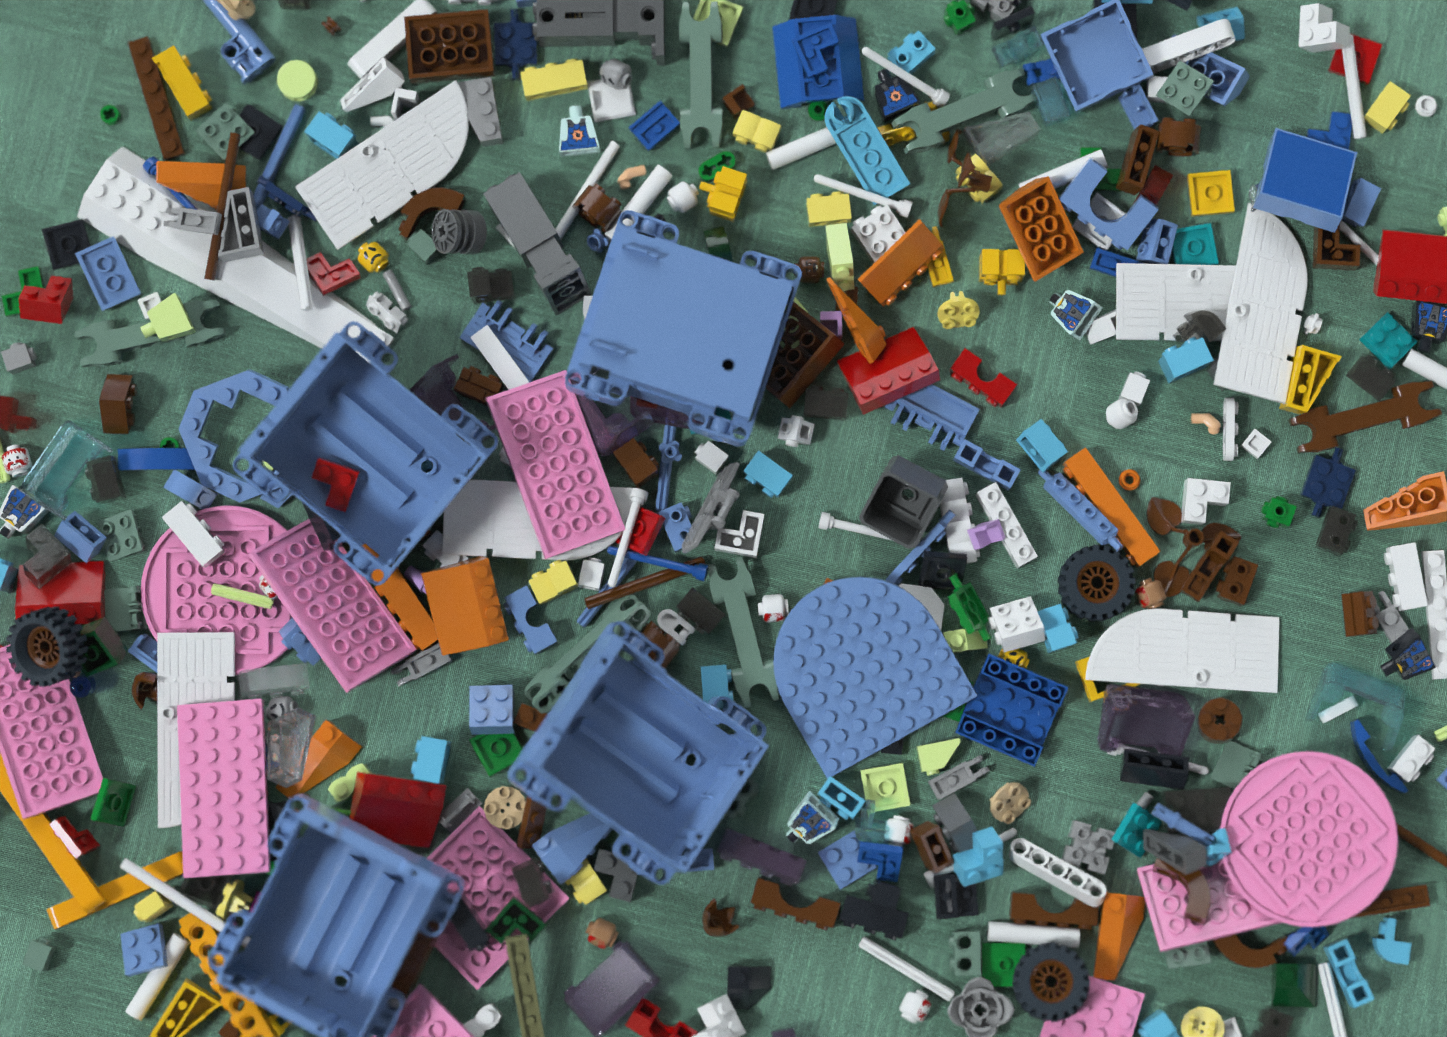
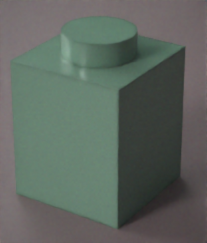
M422 229L419 232L415 231L408 238V247L427 265L439 253L435 248L432 238Z
M43 937L31 940L22 965L41 972L47 971L56 946L51 945V940Z

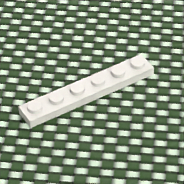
M1444 550L1422 551L1423 582L1428 604L1426 606L1429 649L1430 657L1436 668L1431 670L1432 680L1447 679V578Z

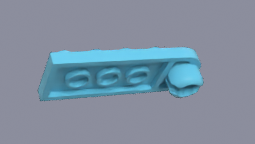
M853 96L838 98V103L847 114L844 117L833 101L826 109L825 124L864 190L888 198L908 186L910 181L863 103Z

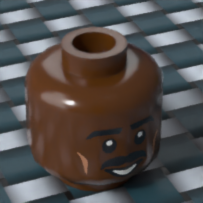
M801 256L798 263H794L802 272L800 283H819L820 278H824V262H821L819 257Z

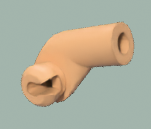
M640 165L627 168L618 177L617 183L620 184V188L622 190L628 189L631 186L630 180L632 178L646 175L645 166Z
M1209 413L1191 414V424H1205L1210 434L1215 435L1219 433L1221 424L1213 415Z

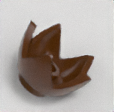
M141 672L134 678L131 689L132 696L141 710L144 707L146 698L157 701V674Z
M714 898L707 905L702 915L704 931L710 936L723 937L737 930L740 926L731 924L735 907L717 909V902Z

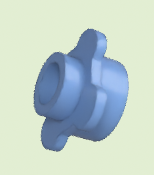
M596 228L593 230V234L587 237V244L591 250L601 253L603 247L609 244V240L601 233L600 229Z
M672 441L669 444L661 443L659 445L662 456L661 461L664 464L673 460L677 462L681 460L682 455L679 453V443L677 441Z

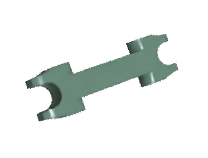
M711 1L710 15L704 21L694 20L691 17L689 2H683L679 20L680 43H690V108L680 109V128L683 135L684 148L692 149L693 135L698 130L704 129L712 135L713 148L720 149L723 132V108H713L712 43L722 42V22L719 15L718 2Z
M1023 69L996 74L984 81L987 90L934 111L930 110L927 103H923L896 118L892 122L894 129L910 127L917 135L915 141L906 145V148H904L905 153L912 154L933 149L945 142L942 133L997 111L1001 120H1005L1032 105L1037 100L1035 94L1019 96L1012 88V83L1025 75Z
M195 300L183 303L196 332L162 342L157 334L145 338L140 327L151 321L118 329L115 327L114 320L93 323L74 332L75 338L78 340L94 339L97 343L95 353L80 360L81 366L108 367L123 362L121 356L123 352L185 339L187 347L209 344L226 336L224 328L208 329L204 326L205 316L209 312L220 309V303L218 300Z
M741 556L736 558L738 573L732 580L721 579L714 564H710L708 567L710 574L709 586L714 605L725 603L741 664L740 668L733 669L731 672L736 691L740 695L746 709L751 707L749 692L755 685L761 684L766 686L773 701L779 700L774 675L773 659L764 662L761 659L746 601L747 597L755 596L756 593L751 574L747 570Z
M634 594L620 598L604 612L603 620L553 666H546L537 673L525 687L523 694L540 713L550 711L581 667L586 657L584 653L592 649L609 623L622 621L638 631L649 619L651 612ZM630 599L634 600V605L626 610L624 607L625 602ZM639 609H643L644 615L640 619H635L633 615ZM618 625L614 627V634L617 636L621 635V628ZM571 665H574L573 669L568 670ZM533 687H540L541 690L535 696L530 695V690ZM547 696L549 703L544 707H540L539 701Z

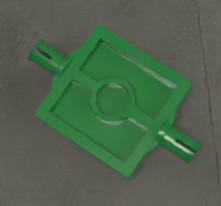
M957 573L950 576L949 579L955 589L948 596L951 608L956 611L963 629L968 634L978 631L983 642L992 638L985 627L989 615L971 582L962 585Z

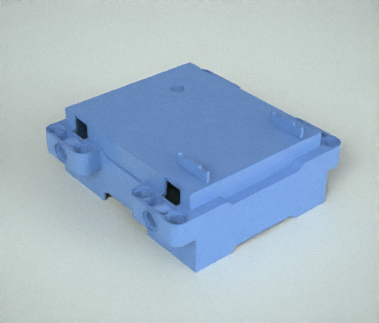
M626 210L619 216L566 373L565 387L572 393L612 406L621 405L625 397L628 396L658 404L686 414L689 418V429L694 433L738 447L745 445L751 434L802 275L801 269L795 264L756 251L745 252L739 265L677 244L679 230L675 225L652 216ZM624 219H631L634 224L626 226L622 221ZM670 232L674 235V238L671 240L666 239L663 234ZM752 259L756 265L750 267L746 265L745 260ZM786 273H794L796 279L789 280L786 277ZM725 360L733 362V370L726 371L722 367ZM591 366L610 371L609 378L603 379L590 373ZM569 379L578 381L580 383L577 385H573L569 382ZM610 392L621 395V397L613 398ZM716 406L735 412L732 420L716 416L714 414ZM693 419L703 422L704 424L701 426L695 425L693 423ZM734 433L745 436V438L737 439Z
M352 321L346 324L340 333L336 332L307 369L240 447V453L233 462V468L249 485L272 502H282L290 493L295 495L341 534V537L334 545L335 553L370 583L381 585L388 580L498 446V438L481 421L459 405H450L441 416L428 407L390 375L398 363L397 354L373 332L367 330L360 323ZM352 326L360 328V334L355 338L349 335V329ZM391 353L394 357L393 363L391 365H384L382 362L383 355ZM454 408L459 409L461 412L460 419L456 421L451 420L449 417L450 410ZM485 436H492L495 443L493 447L485 448L483 446L482 440ZM318 457L360 471L346 512L325 506L332 485L311 478ZM242 459H246L249 462V468L246 471H241L238 467V463ZM426 460H430L433 463V468L428 473L421 469V464ZM267 462L276 471H278L279 474L275 475L262 463ZM278 486L283 490V495L280 499L272 496L274 487ZM341 542L349 543V553L343 554L340 552L339 545ZM367 544L380 556L378 558L375 557L363 545ZM375 569L383 571L384 578L382 581L373 579L372 573Z
M611 622L606 626L589 651L581 667L539 729L533 734L509 769L508 779L527 796L547 809L560 811L567 805L570 799L620 834L612 847L615 857L650 882L664 885L670 881L676 871L686 873L769 747L768 744L762 741L766 734V727L760 720L751 715L749 711L726 696L712 697L708 703L703 701L670 677L666 670L660 667L664 659V653L661 648L625 622ZM616 625L621 628L620 636L613 632ZM622 649L634 658L633 660L626 661L617 653ZM651 650L654 651L656 655L654 661L648 658V654ZM719 700L724 704L722 711L717 709V702ZM720 723L726 724L736 732L735 734L728 735L716 725ZM753 725L757 727L756 735L750 732ZM689 754L695 756V763L691 766L685 762ZM521 769L524 772V778L518 782L515 774ZM556 794L559 797V803L553 806L551 798ZM627 844L628 853L623 856L621 854V847ZM661 868L663 871V876L661 879L657 880L655 877V873L658 869Z
M297 794L288 801L268 840L267 846L269 851L278 856V859L253 912L239 909L228 918L209 955L208 964L210 968L219 973L215 980L216 982L319 1037H389L406 1003L404 994L391 987L419 931L427 936L436 937L444 930L465 890V881L459 875L363 827L305 794ZM298 799L303 802V810H298L295 807V800ZM304 822L309 824L304 835L297 837ZM276 838L284 842L283 849L276 847ZM450 882H456L459 885L458 892L450 890ZM236 916H241L244 919L243 926L236 923ZM431 920L438 922L439 930H432L429 922ZM252 935L245 950L239 953L238 949L247 936L250 937ZM216 954L224 957V964L216 961ZM337 975L344 976L347 979L345 986H339L336 983ZM390 998H396L399 1001V1007L391 1006Z

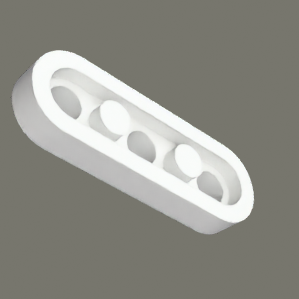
M1225 397L1223 403L1224 461H1233L1234 457L1238 456V444H1235V436L1238 435V423H1235V415L1238 414V402H1235L1234 397Z

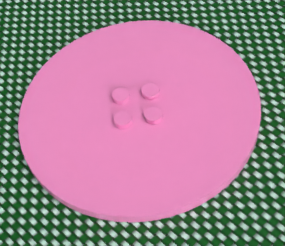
M215 506L199 510L195 514L200 521L204 519L211 527L209 530L210 534L213 537L217 535L225 544L222 547L225 553L205 568L197 561L173 530L169 528L153 547L144 567L141 580L143 614L156 641L157 633L235 632V675L250 673L269 665L288 650L281 642L283 638L279 630L292 616L279 598L274 599L272 609H267L211 594L213 584L216 583L266 596L259 587V578L262 574L248 555L250 551L288 530L269 516L249 508Z
M1289 753L1259 765L1235 788L1225 807L1221 822V828H1226L1231 853L1224 857L1223 861L1234 886L1258 911L1270 918L1290 925L1301 927L1327 926L1358 914L1374 901L1389 880L1396 860L1398 844L1397 827L1393 811L1384 793L1375 781L1359 767L1342 758L1326 753Z

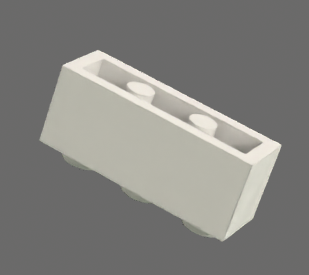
M181 501L162 518L197 561L206 568L225 553V550L222 548L225 544L217 535L213 537L210 534L209 530L211 527L204 519L200 521L196 517L197 510L191 503L186 505V503Z
M1416 543L1386 548L1384 560L1390 568L1388 580L1390 586L1394 588L1395 594L1392 595V600L1398 612L1428 606Z

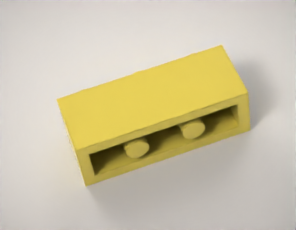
M573 58L566 60V63L563 64L554 62L546 64L543 68H525V71L520 73L526 101L588 89L583 61Z

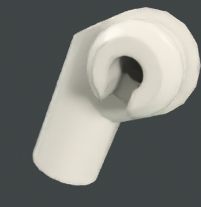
M390 116L370 117L371 127H386L395 121Z

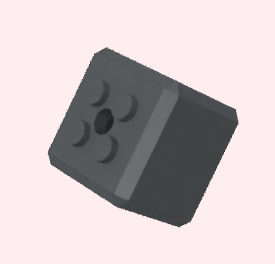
M900 455L891 457L859 516L861 524L907 549L916 548L948 489L946 480ZM903 490H912L914 497L905 496Z

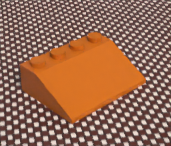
M1049 176L1032 180L998 205L1034 282L1084 253Z
M919 219L858 278V281L883 307L886 304L889 306L897 299L896 295L901 290L905 291L912 284L911 280L916 275L920 276L927 270L928 267L926 265L930 261H936L943 254L942 250L944 247Z
M478 556L421 573L442 655L483 648L509 640L489 558Z

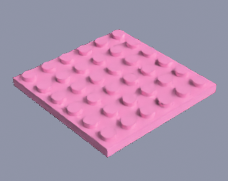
M480 806L426 858L464 879L466 886L463 894H465L486 927L491 924L514 896L545 922L570 899L523 849L516 846L517 843L503 829L495 827L488 821L484 810ZM456 882L449 883L450 890L454 892L459 891V885ZM451 920L448 921L435 944L436 949L476 990L508 960L506 942L501 944L494 937L489 940L491 944L478 952L476 949L470 951ZM516 928L510 936L521 935L523 933Z

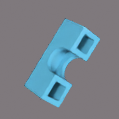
M1341 938L1323 946L1349 1006L1356 1008L1374 1000L1366 979L1358 971L1355 963L1356 957L1348 940Z

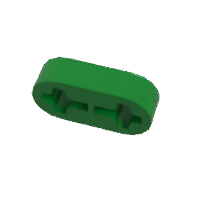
M723 151L703 162L699 167V177L705 182L714 181L717 171L721 172L723 166L730 169L734 168L735 156L729 151ZM723 157H726V159L731 158L729 166L726 164L718 165L723 162ZM705 167H707L708 169L716 167V169L712 170L711 172L712 176L709 177L707 174L703 175Z

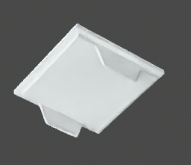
M602 79L587 82L595 122L636 115L630 84L618 90L605 84Z

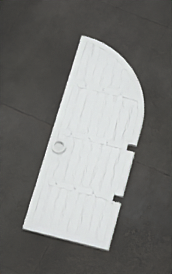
M456 80L295 186L337 250L372 228L371 218L375 216L377 221L381 222L405 206L413 197L410 192L416 190L417 193L432 188L442 181L455 167L463 153L469 128V119L466 116V100Z
M1248 203L1213 385L1286 404L1293 362L1288 361L1287 356L1295 357L1302 316L1296 315L1295 312L1296 310L1303 311L1308 282L1307 266L1302 249L1290 229L1274 214L1253 208L1254 204Z
M1116 263V340H1159V332L1164 333V340L1186 341L1193 337H1196L1197 340L1203 337L1204 341H1206V333H1211V341H1222L1236 266Z
M470 480L444 511L442 554L486 557V550L493 549L492 557L536 559V551L542 552L517 483ZM610 487L625 527L632 506L630 497L632 488ZM624 531L547 558L546 560H576L592 556L612 545Z
M1146 609L1137 611L1119 619L1099 638L1090 655L1085 680L1277 693L1279 617L1236 614L1234 622L1230 621V613L1188 611V618H1183V610Z
M235 632L157 633L158 829L182 825L177 705L235 701V682H227V676H235Z

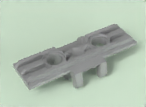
M738 462L729 464V466L720 470L681 545L684 554L698 547L705 532H708L709 529L720 530L724 527L725 518L731 506L740 496L736 490L730 489L731 482L740 465Z

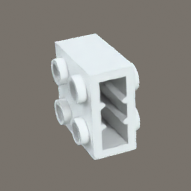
M881 205L877 206L867 218L862 216L854 221V226L851 228V232L872 264L906 233L888 205L884 207Z
M1031 596L990 608L991 617H988L991 630L995 629L996 643L1002 646L1004 652L1045 641L1044 626Z

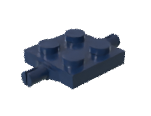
M510 9L511 21L507 23H494L495 66L512 68V80L516 81L517 73L518 81L521 80L520 68L537 66V45L533 35V23L519 21V9H515V17L514 9Z
M263 175L258 178L257 183L269 191L267 196L281 205L285 202L287 204L285 208L298 217L303 214L315 222L318 221L309 207L304 206L275 186L273 181L271 182Z
M1335 447L1332 459H1326L1318 455L1313 457L1300 494L1315 503L1312 516L1320 518L1323 507L1342 510L1356 471L1344 466L1340 462L1344 452L1343 449Z

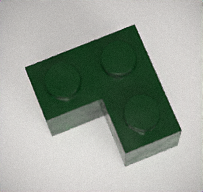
M514 896L485 931L499 943L503 944L505 937H509L517 928L523 934H527V937L533 942L548 923Z

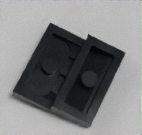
M955 873L933 876L937 920L979 915L976 883L964 887Z

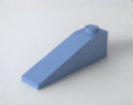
M1212 52L1184 62L1214 81L1210 87L1213 90L1211 95L1205 97L1223 106H1226L1240 95L1250 78L1245 68Z
M589 813L548 832L532 846L557 881L562 885L582 868L583 865L581 863L588 854L592 855L595 852L594 847L600 840L605 839L612 831V828Z

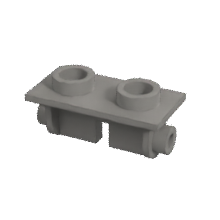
M467 788L441 813L439 821L452 833L482 802Z

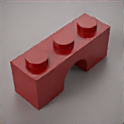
M964 348L949 370L952 373L951 377L959 383L965 382L969 385L968 389L974 394L985 396L987 398L985 401L995 408L999 406L1001 408L1017 384L1002 373H999L990 382L982 381L977 375V368L981 364L982 359Z
M642 997L625 1024L626 1027L642 1037H692L697 1034V1031L680 1020L675 1026L663 1024L658 1018V1012L661 1008Z

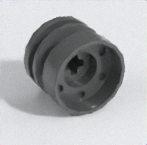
M443 209L434 218L432 240L435 248L440 253L474 255L483 249L486 242V222L479 211Z

